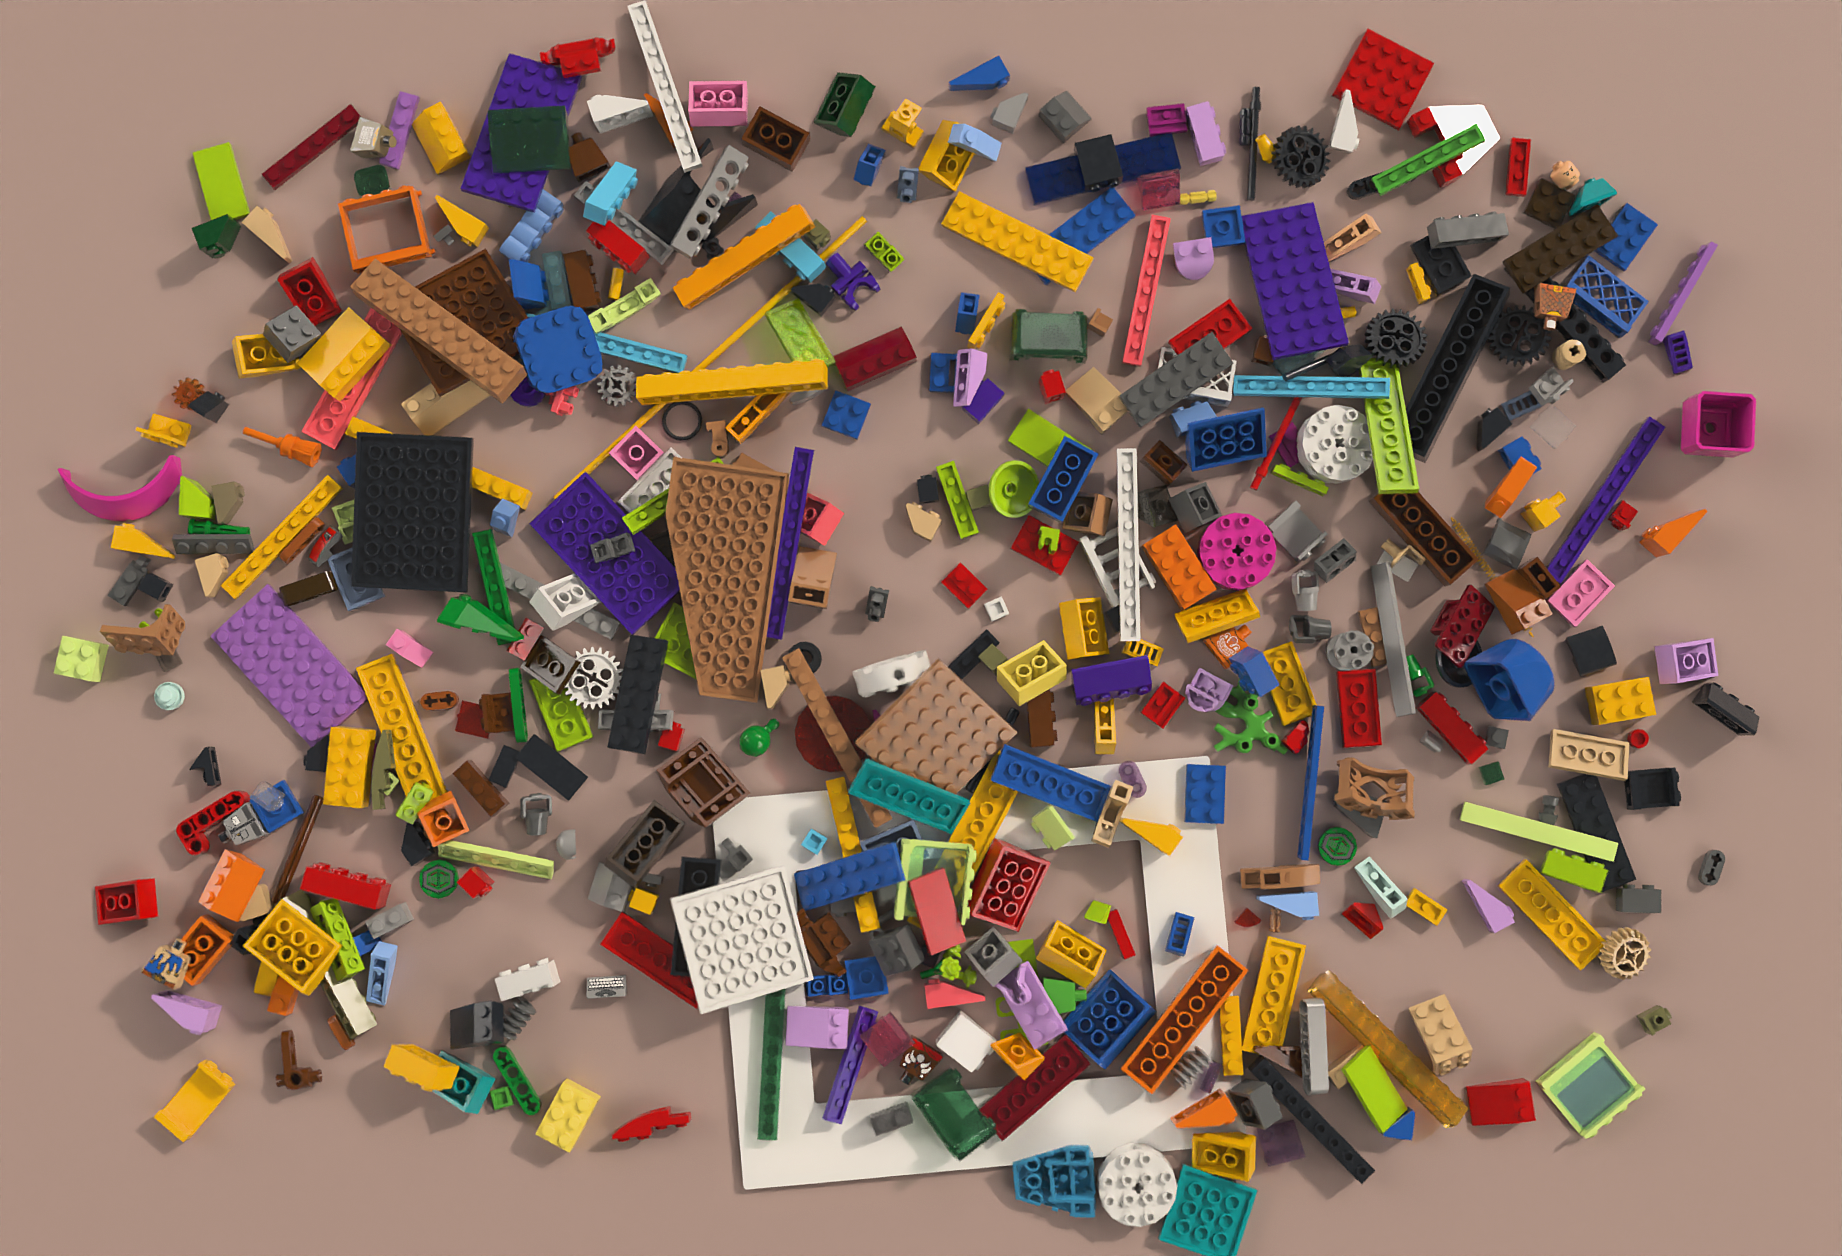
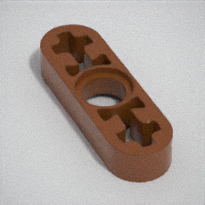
M319 517L314 518L280 553L279 558L286 564L292 562L323 530L325 523Z

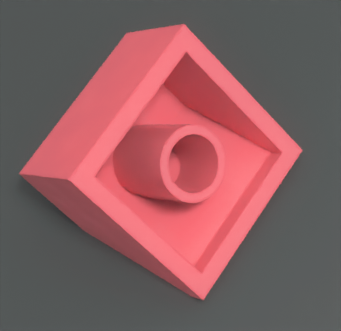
M807 493L801 533L825 546L844 513L829 502Z

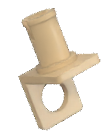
M1390 538L1381 546L1382 549L1393 557L1391 569L1406 554L1421 566L1426 560L1411 545L1401 550Z

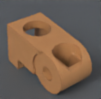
M725 420L706 422V430L712 432L713 436L711 450L719 458L725 457L729 452Z

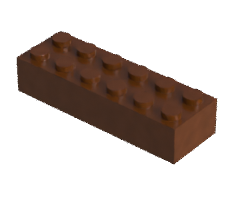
M1378 492L1369 500L1371 505L1407 545H1411L1426 559L1424 564L1444 586L1451 585L1479 560L1419 492L1379 494Z

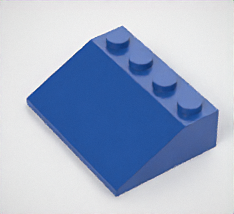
M1259 408L1188 423L1185 446L1186 459L1191 471L1267 457L1265 409Z
M1109 969L1087 994V1001H1081L1076 1006V1010L1072 1011L1063 1022L1068 1029L1065 1033L1099 1066L1106 1070L1157 1011Z

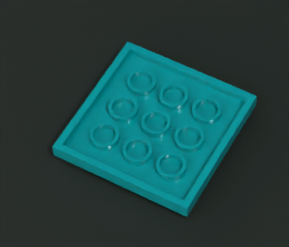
M1182 1164L1176 1182V1198L1165 1216L1158 1239L1204 1256H1236L1258 1190Z

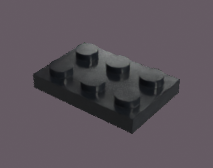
M1429 236L1410 245L1437 295L1472 277L1456 246L1431 249Z

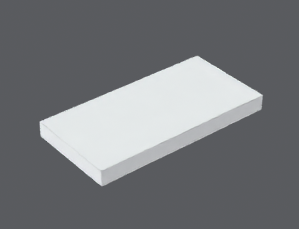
M670 448L617 502L630 513L668 489L673 457H682L673 448Z

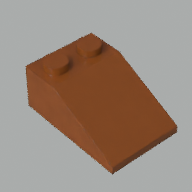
M1515 569L1484 584L1511 635L1553 614L1544 597Z

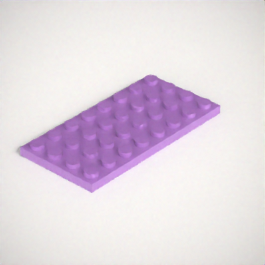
M269 584L261 589L211 635V638L310 747H313L326 735L330 734L331 727L340 726L368 701L363 686L288 605L284 606L282 597Z

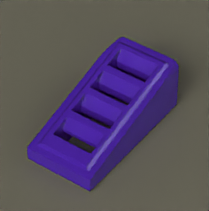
M1685 331L1665 336L1663 343L1673 373L1676 374L1692 369L1693 365ZM1678 339V343L1673 344L1672 340ZM1680 346L1681 350L1674 351V348ZM1683 354L1682 358L1676 359V355ZM1685 361V365L1678 367L1677 363Z

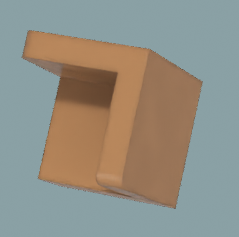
M1097 308L1087 329L1104 337L1113 319L1100 312L1101 309Z

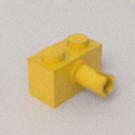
M1558 491L1549 499L1540 500L1538 498L1535 501L1529 502L1523 507L1525 510L1520 514L1534 532L1544 529L1561 517L1555 508L1565 502L1566 498Z

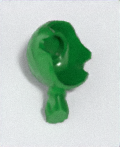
M773 718L764 727L753 725L745 729L739 740L742 752L752 757L764 754L771 743L770 733L779 727V721Z

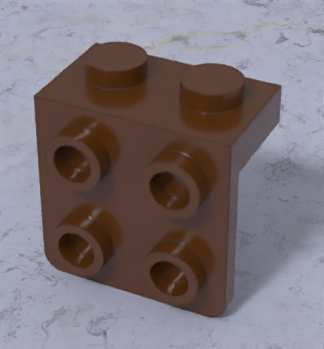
M511 692L482 694L481 699H479L480 710H483L481 727L483 730L485 729V733L515 731Z

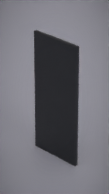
M533 734L514 757L568 801L588 778L586 774L536 734Z

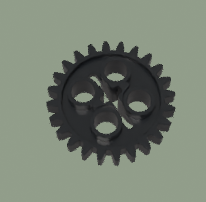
M1300 125L1294 128L1291 127L1282 132V136L1276 138L1278 142L1273 144L1277 149L1272 152L1273 155H1276L1272 162H1277L1274 169L1280 170L1278 176L1284 175L1283 182L1289 180V186L1295 184L1296 188L1301 186L1302 188L1311 187L1315 183L1320 182L1321 178L1326 176L1324 172L1329 170L1328 166L1325 165L1330 162L1326 158V156L1330 155V152H1325L1328 145L1322 144L1325 140L1324 138L1319 140V132L1313 134V128L1307 130V126L1301 128Z
M1515 305L1513 311L1509 307H1507V313L1501 311L1500 317H1498L1490 333L1491 336L1487 340L1488 342H1493L1489 348L1496 349L1493 355L1500 354L1499 361L1504 358L1507 359L1506 365L1513 361L1514 367L1517 365V362H1520L1523 367L1525 361L1531 365L1533 362L1532 358L1539 361V354L1544 356V349H1548L1550 346L1546 342H1551L1552 337L1547 336L1551 334L1552 330L1543 329L1545 319L1536 318L1533 313V307L1527 311L1525 305H1523L1521 310ZM1517 321L1519 326L1512 327L1509 322ZM1527 321V325L1525 326L1523 334L1519 339L1518 345L1516 349L1513 351L1512 347L1516 341V337L1521 330L1523 322ZM1535 328L1537 333L1531 334L1527 329ZM1509 338L1512 342L1505 344L1502 342V339ZM1527 345L1530 349L1523 351L1520 346Z
M1392 308L1390 314L1387 310H1384L1383 314L1378 313L1376 318L1373 317L1366 328L1368 330L1364 334L1366 336L1364 343H1369L1366 349L1372 350L1371 354L1377 356L1376 362L1381 359L1383 360L1382 366L1389 363L1390 368H1392L1396 364L1397 368L1400 369L1402 363L1405 367H1408L1409 362L1414 364L1416 359H1420L1421 354L1425 351L1424 347L1427 345V341H1425L1427 334H1423L1426 329L1425 327H1419L1422 321H1414L1416 315L1410 318L1409 311L1404 315L1402 314V309L1396 313L1394 308ZM1382 343L1387 344L1388 347H1384ZM1401 347H1405L1407 351L1402 350Z

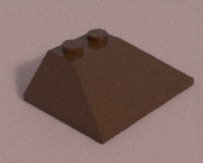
M702 737L656 770L671 798L691 821L704 828H707L751 794Z

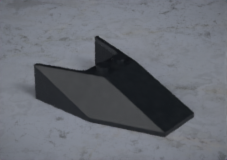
M709 138L697 149L700 160L714 150ZM681 165L665 181L638 221L668 245H670L701 191L692 179L691 171L684 173ZM754 194L728 202L724 207L721 205L718 210L720 215L715 223L711 222L708 228L711 230L705 240L702 239L699 244L712 240L714 237L716 238L755 208L758 204ZM708 198L706 199L707 206L714 208L715 205ZM698 214L696 220L699 224L703 225L705 217ZM692 231L687 232V238L690 241H695V233Z

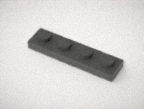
M174 534L172 537L176 554H252L254 551L251 534Z

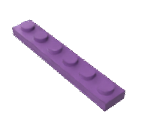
M1711 241L1706 245H1702L1697 251L1696 255L1698 257L1696 261L1689 265L1687 269L1689 271L1688 275L1679 282L1677 294L1674 293L1668 302L1670 306L1661 313L1659 317L1661 321L1658 326H1654L1651 330L1649 343L1655 346L1663 341L1718 245Z

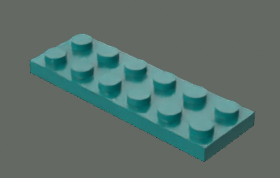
M867 758L848 789L849 794L950 834L953 833L970 805V801L966 798Z

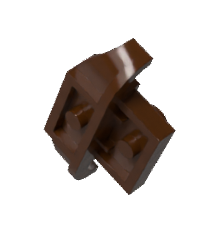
M802 908L796 914L806 951L818 967L840 977L846 972V969L839 963L836 955L851 944L830 912H827L813 923Z

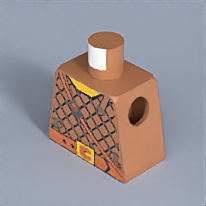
M1539 283L1535 286V317L1545 319L1543 329L1555 330L1556 322H1562L1568 317L1576 288Z

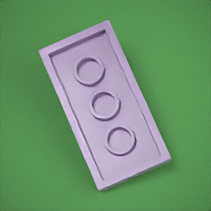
M1029 961L1021 963L995 985L1002 992L1034 1050L1068 1030Z

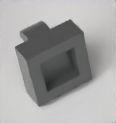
M448 224L433 235L438 242L443 239L449 246L455 242L449 235L453 229Z

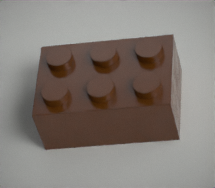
M759 106L741 140L743 146L793 172L811 138L808 131Z

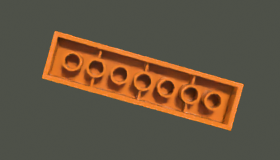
M1216 945L1123 1063L1121 1070L1153 1094L1249 970Z

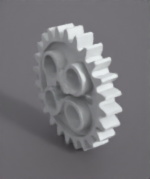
M591 647L590 652L583 648L582 655L576 651V659L581 663L565 686V688L569 689L565 694H572L570 701L577 699V706L584 703V709L587 708L588 704L591 705L592 710H594L596 704L602 709L603 702L609 706L608 699L615 701L614 693L618 694L619 692L617 687H620L619 681L622 676H619V673L623 672V669H617L620 662L614 663L615 656L609 658V651L602 654L601 648H599L598 652H595L593 647ZM586 661L594 662L595 666L592 670L584 669L583 665ZM580 669L590 676L596 674V679L606 683L608 687L605 688L595 681L589 683V678L578 673L577 670ZM609 670L612 675L610 679L604 680L600 676L601 672ZM582 677L585 680V684L582 687H576L574 685L576 678ZM596 686L602 689L601 695L597 697L591 694V689Z

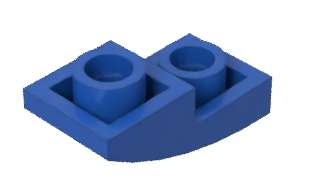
M833 974L813 976L814 980L806 982V996L808 997L848 993L847 974H842L840 977Z

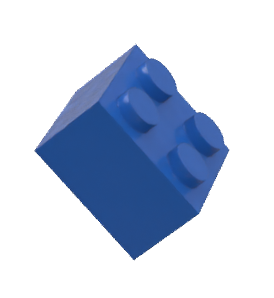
M1247 646L1229 658L1231 662L1230 668L1235 675H1238L1240 679L1239 685L1244 691L1261 697L1280 685L1263 652Z

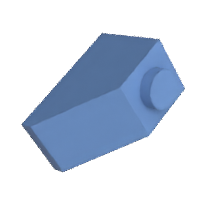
M502 499L493 509L490 526L497 532L513 537L520 506Z

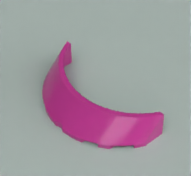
M169 455L158 475L144 487L125 495L103 496L90 493L71 481V472L69 470L57 469L67 491L79 506L92 515L111 521L141 519L150 515L159 507H163L169 501L177 485L180 484V476H182L181 459L177 456Z

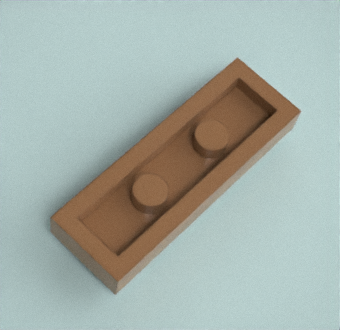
M1374 607L1358 611L1362 631L1370 638L1374 645L1373 656L1370 660L1371 666L1387 664L1378 608Z

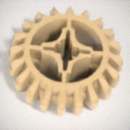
M1625 927L1624 929L1618 928L1617 931H1612L1611 936L1606 935L1607 940L1602 942L1604 946L1599 949L1602 953L1599 958L1602 960L1600 964L1608 974H1611L1614 978L1625 980L1626 978L1632 979L1633 975L1638 976V971H1644L1643 966L1648 965L1646 960L1651 958L1648 954L1651 949L1648 947L1650 943L1642 933H1639L1636 929Z

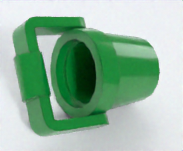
M1414 654L1407 656L1410 681L1412 682L1425 675L1429 684L1413 691V697H1419L1427 693V690L1433 688L1434 682L1427 668L1420 666Z

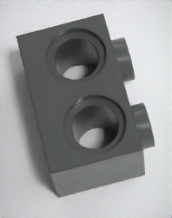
M1343 538L1314 561V571L1328 583L1356 561L1357 551Z

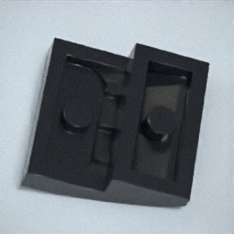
M1603 626L1569 636L1565 640L1573 655L1572 661L1580 676L1617 664L1614 651Z

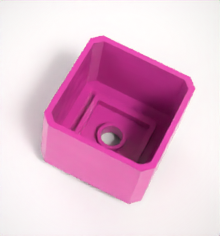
M1702 391L1687 398L1683 402L1681 451L1685 455L1729 458L1750 452L1754 448L1756 398L1752 394ZM1707 423H1711L1714 426L1713 433L1707 432Z

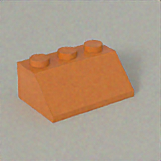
M225 849L198 902L217 914L239 922L265 869L242 853Z

